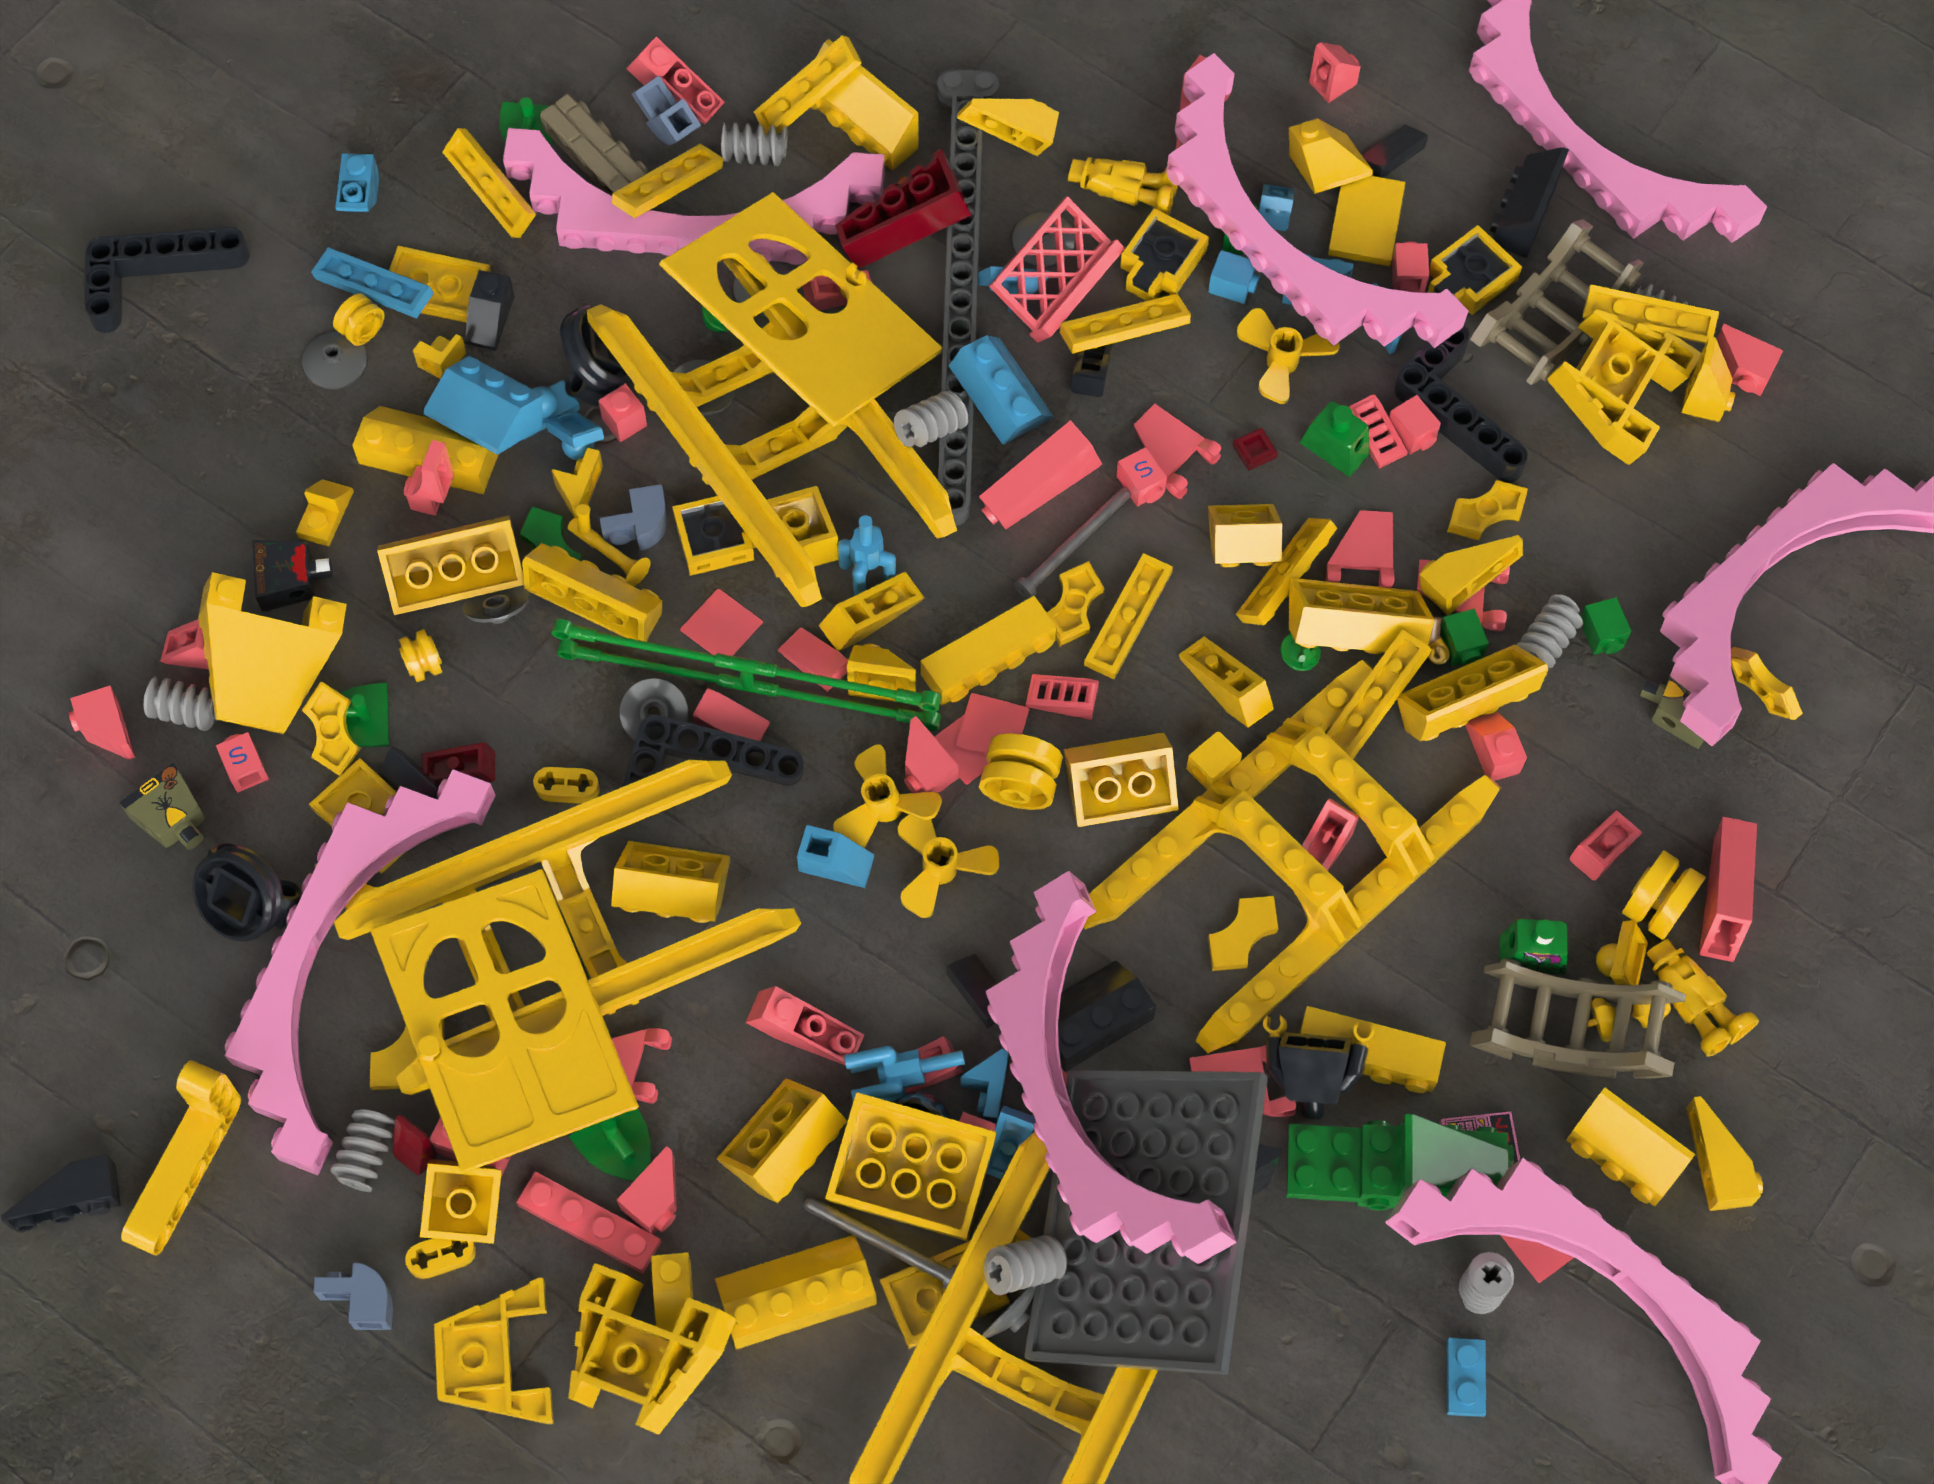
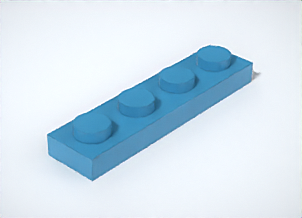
M327 248L311 271L314 278L318 281L354 295L364 294L372 302L416 319L434 294L428 285L331 248Z

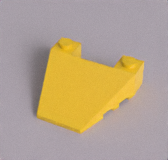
M212 572L203 588L198 620L203 632L205 644L203 649L205 659L208 661L209 684L215 718L221 721L284 734L342 635L347 604L313 596L304 610L302 625L241 611L246 580Z

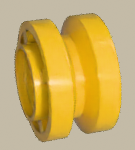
M355 294L339 307L333 319V327L341 335H345L346 339L353 345L359 346L370 341L378 333L384 322L385 314L381 308L372 304L371 300L364 294Z
M424 629L416 632V637L413 641L407 636L398 639L401 645L399 651L410 676H414L417 683L425 680V672L427 671L434 676L442 673L440 667L442 661L431 636H427Z

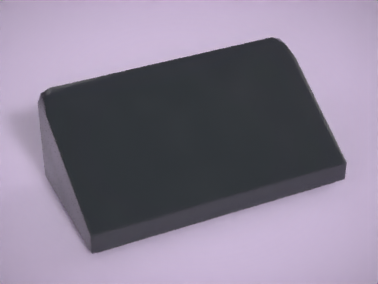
M1404 125L1364 153L1362 157L1372 169V174L1375 177L1383 178L1426 147L1428 135L1420 130Z
M392 747L388 751L378 775L396 792L402 786L438 800L437 792L440 785L402 750Z
M975 953L946 967L947 976L988 1029L995 1022L987 1009L990 1002L985 991L998 983Z

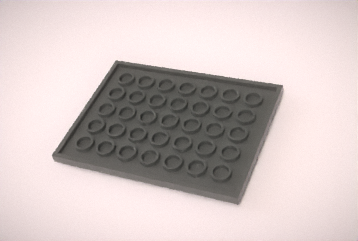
M1069 1071L1066 1089L1073 1110L1089 1139L1118 1173L1146 1190L1171 1199L1200 1204L1207 1199L1224 1211L1237 1243L1200 1264L1195 1263L1186 1256H1180L1171 1240L1147 1254L1134 1245L1129 1246L1120 1230L1095 1243L1084 1235H1078L1073 1229L1069 1216L1072 1215L1071 1209L1058 1192L1057 1185L1060 1184L1057 1173L1053 1172L1043 1235L1052 1236L1060 1242L1066 1254L1067 1267L1061 1279H1053L1052 1282L1042 1283L1035 1288L1024 1355L1025 1359L1035 1362L1228 1375L1268 1076L1262 1072Z

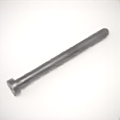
M1127 487L1118 490L1027 578L1020 577L1014 583L1016 591L1026 600L1037 594L1035 588L1130 498V490Z
M807 1198L803 1204L806 1211L943 1282L942 1288L944 1289L947 1288L957 1268L956 1265L948 1268L815 1198Z

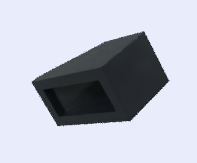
M482 270L478 271L469 297L465 344L496 351L515 297L510 276Z

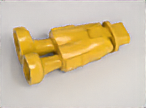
M1088 157L1086 161L1073 159L1068 181L1081 183V188L1089 189L1098 193L1099 196L1112 197V199L1133 206L1142 202L1166 215L1170 214L1178 186L1174 185L1168 178L1166 173L1167 166L1162 173L1147 172L1145 163L1095 159L1094 163H1092L1093 159L1091 157ZM1143 186L1148 187V188H1151V189H1154V190L1143 189Z
M1666 939L1646 953L1655 964L1652 969L1658 975L1660 981L1672 984V989L1686 994L1684 1002L1672 1003L1674 1009L1677 1010L1686 1024H1694L1702 1039L1700 1047L1707 1057L1716 1055L1729 1043L1732 1045L1748 1034L1758 1024L1759 1019L1752 1012L1735 1015L1723 1004L1727 998L1726 993L1712 977L1707 976L1688 955H1684L1685 952L1682 948L1676 949L1670 940ZM1705 1013L1713 1016L1719 1028L1709 1020Z

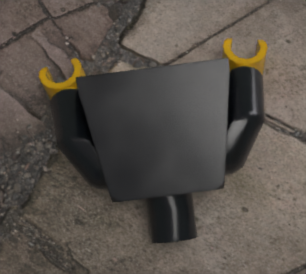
M1281 1015L1279 1028L1271 1030V1019L1269 1016H1266L1263 1020V1026L1270 1033V1038L1266 1039L1267 1069L1277 1085L1285 1089L1288 1100L1303 1102L1302 1114L1304 1117L1309 1119L1322 1118L1324 1116V1104H1337L1339 1095L1349 1093L1363 1075L1369 1051L1366 1043L1370 1042L1374 1037L1375 1029L1373 1025L1371 1026L1370 1035L1366 1038H1361L1357 1034L1359 1022L1356 1023L1353 1028V1036L1356 1043L1352 1044V1038L1287 1033L1285 1031L1288 1024Z

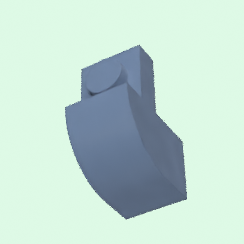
M657 76L631 94L649 120L646 124L650 130L667 145L678 142L701 126L686 101L682 99L676 102L660 76Z
M662 484L629 489L633 513L601 517L600 523L603 539L614 545H623L631 540H637L639 551L648 549L658 543L664 536L668 525Z
M353 1263L352 1277H348V1274L343 1272H328L326 1277H315L313 1292L319 1300L350 1301L348 1322L354 1330H392L393 1298L388 1286L374 1269L364 1264Z

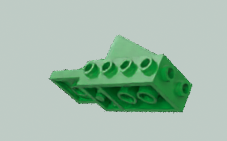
M1405 1114L1399 1126H1389V1122L1383 1120L1369 1121L1368 1124H1363L1361 1128L1289 1124L1287 1127L1286 1198L1357 1202V1206H1366L1371 1210H1387L1395 1208L1406 1189L1420 1179L1438 1187L1446 1198L1457 1179L1472 1168L1477 1172L1487 1175L1493 1181V1185L1497 1187L1508 1166L1511 1167L1513 1165L1514 1147L1513 1145H1508V1133L1498 1132L1494 1127L1476 1128V1131L1462 1130L1461 1126L1451 1124L1440 1125L1414 1114Z

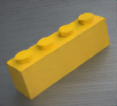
M1032 596L920 661L921 676L932 691L941 695L940 703L942 706L950 701L957 702L964 698L970 689L979 684L984 686L992 682L997 677V674L1007 668L1011 670L1020 666L1029 655L1035 652L1042 653L1049 649L1055 641L1056 625L1036 597Z
M1306 1007L1299 1034L1352 1038V1044H1355L1356 1040L1353 1036L1355 1024L1359 1022L1357 1034L1361 1038H1366L1370 1035L1371 1026L1373 1025L1375 1029L1374 1037L1370 1042L1366 1043L1369 1051L1363 1074L1371 1076V1080L1377 1083L1391 1084V1082L1406 1085L1405 1088L1415 1093L1433 1092L1438 1082L1446 1042L1322 1009Z

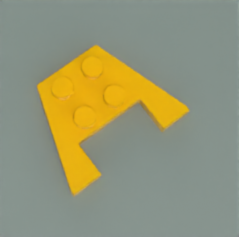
M543 1277L536 1278L530 1281V1284L517 1290L507 1291L501 1294L499 1298L481 1306L476 1305L434 1324L437 1397L439 1401L544 1424H554L552 1390L550 1387L512 1391L508 1318L547 1313L545 1280Z

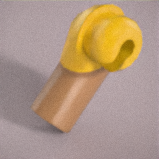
M1433 616L1434 624L1428 644L1432 651L1428 658L1434 664H1443L1449 659V648L1440 636L1441 618Z

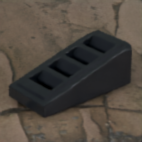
M1113 343L1099 347L1105 348V350L1089 349L1077 353L1072 376L1071 391L1073 393L1096 397L1103 396Z

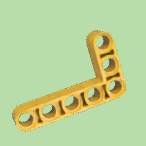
M193 1060L188 1061L184 1065L176 1084L178 1092L187 1102L189 1108L126 1221L121 1235L123 1242L153 1255L160 1254L167 1244L241 1104V1096L225 1074Z

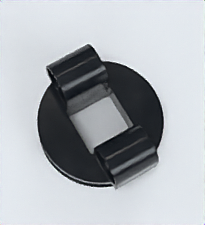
M586 305L582 308H576L567 314L560 325L563 349L570 365L574 369L566 379L565 392L570 397L593 406H599L598 400L622 385L632 382V380L609 349L608 359L596 354L595 348L604 342L588 323L587 310L597 305Z
M222 843L210 849L207 857L197 866L193 877V897L203 920L218 934L230 940L240 942L254 940L271 930L274 926L279 929L288 925V913L293 905H298L302 895L300 885L289 879H278L273 868L262 856L248 848L231 843ZM237 884L251 892L246 910L224 896L225 893L234 889Z

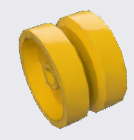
M998 734L990 740L986 755L988 764L983 768L979 788L988 798L1002 805L1026 810L1047 808L1051 806L1056 789L1054 779L1059 775L1063 756L1055 746L1039 738L1024 734Z
M1663 850L1651 868L1648 866L1631 892L1633 894L1622 911L1623 915L1638 923L1645 918L1651 908L1657 910L1648 924V931L1662 940L1666 938L1706 878L1696 870L1688 868L1682 873L1676 883L1672 882L1671 878L1679 867V859Z

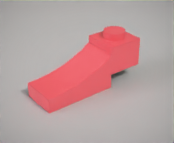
M432 440L422 467L416 466L413 476L407 478L404 486V496L407 497L411 510L436 516L440 503H444L454 477L445 443Z

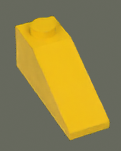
M972 99L958 112L957 118L1035 156H1039L1053 143L1059 112L1033 99Z
M1709 336L1687 384L1681 413L1720 422L1724 411L1731 410L1735 392L1730 391L1732 376L1716 337Z
M1516 535L1446 553L1438 560L1428 562L1419 574L1421 591L1448 616L1523 556V539Z
M905 571L835 605L819 624V627L837 651H841L863 640L920 603L924 596Z
M1205 636L1178 654L1180 660L1226 712L1247 728L1274 710L1265 679Z
M1701 1096L1694 1097L1686 1109L1709 1211L1752 1206L1761 1197L1760 1194L1763 1191L1762 1178L1759 1172H1755L1753 1161Z
M688 1252L651 1256L656 1327L672 1333L687 1297L693 1299L692 1268Z

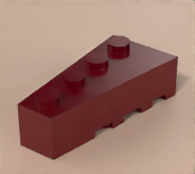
M942 148L932 155L934 157L933 161L923 168L919 164L909 171L911 176L898 186L891 184L883 190L884 193L880 199L874 203L866 202L835 225L842 247L851 262L858 266L857 269L971 216L957 176Z

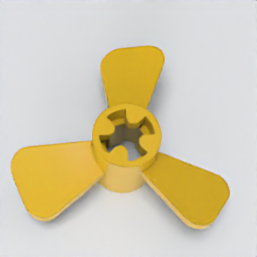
M1260 308L1251 310L1237 328V337L1241 341L1268 352L1267 365L1269 368L1261 378L1258 388L1262 396L1278 404H1285L1289 400V374L1298 367L1300 356L1334 355L1339 351L1340 347L1339 342L1333 346L1327 338H1322L1318 333L1303 340L1301 334L1293 328L1282 327L1276 330L1264 310Z
M877 744L860 753L855 760V768L864 780L861 794L865 804L835 820L833 829L834 832L844 835L865 848L878 821H894L902 812L923 820H930L938 814L942 798L936 792L899 794L894 781L886 773L885 749L882 745ZM887 795V798H883L880 800L879 797Z
M909 814L898 825L899 837L923 855V872L901 892L902 905L920 918L932 916L939 885L953 880L957 870L984 875H993L999 870V853L993 846L987 845L957 853V848L951 840L944 837H936L931 819L923 820ZM941 856L949 858L945 866L936 864L940 862Z

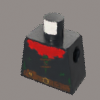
M252 541L255 598L262 612L310 600L315 596L314 580L333 577L331 559L313 560L308 544L305 542Z

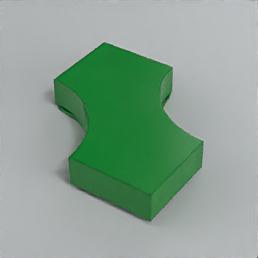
M532 507L520 532L521 540L527 544L529 543L534 549L541 543L550 547L558 546L567 551L570 557L582 561V555L572 550L562 538L563 516Z

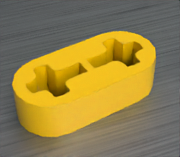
M544 767L535 774L533 779L536 794L539 798L548 802L582 804L597 798L600 792L596 774L591 770L583 768ZM549 778H553L557 785H552L551 790H545L543 784H546ZM582 780H588L589 787H586L585 792H579L578 786L582 784Z
M432 1238L413 1245L407 1251L405 1257L406 1266L416 1278L429 1279L470 1264L475 1257L476 1246L474 1242L460 1241L463 1246L468 1245L467 1248L463 1249V1256L457 1257L455 1253L443 1255V1253L453 1250L454 1243L459 1240ZM421 1253H425L427 1257L439 1256L427 1261L428 1267L425 1269H421L418 1264L414 1265L415 1262L419 1261L418 1255Z

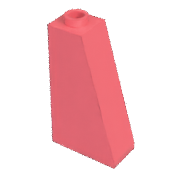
M1070 420L979 496L985 505L981 511L993 525L999 521L1006 530L1099 468L1102 462L1092 444Z
M1722 817L1712 848L1699 946V955L1734 962L1751 925L1757 823Z

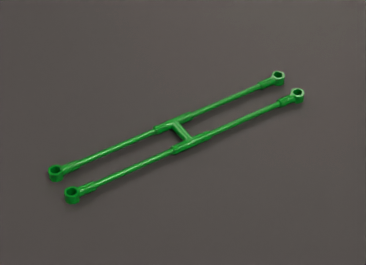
M556 619L551 632L555 638L561 639L557 655L565 660H575L577 658L598 663L606 661L717 683L718 686L764 694L771 697L779 695L896 718V721L910 723L911 719L917 716L929 731H937L941 721V715L937 711L939 710L942 697L934 691L927 690L921 693L900 688L892 690L780 668L777 667V664L720 653L713 655L601 633L597 629L574 625L565 619ZM570 639L589 642L597 640L714 663V666L740 671V677L723 673L716 675L604 653L601 649L581 646ZM754 674L773 678L781 676L893 698L896 702L919 706L924 711L918 712L901 708L895 710L779 687V684L755 680Z

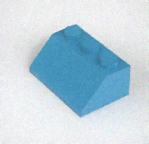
M986 335L962 347L949 364L950 369L1002 445L1050 421L1054 417L1000 338Z
M468 356L446 369L424 408V415L498 455L542 428L543 395L479 360Z

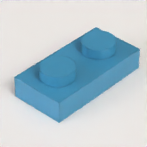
M1447 1339V1415L1484 1417L1486 1415V1340Z

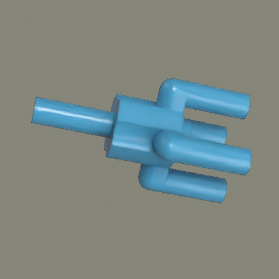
M861 516L859 527L854 530L853 538L851 540L842 539L838 543L840 568L847 570L851 568L852 563L855 565L852 571L853 592L855 595L866 591V575L868 570L882 566L884 581L896 576V557L893 553L883 550L881 529L878 526H873L870 516Z
M883 1046L844 1055L846 1067L850 1069L851 1073L877 1068L881 1083L851 1090L853 1102L856 1092L889 1102L894 1101L906 1094L905 1088L926 1084L924 1073L965 1064L962 1050L924 1059L920 1058L918 1049L897 1053L891 1046Z

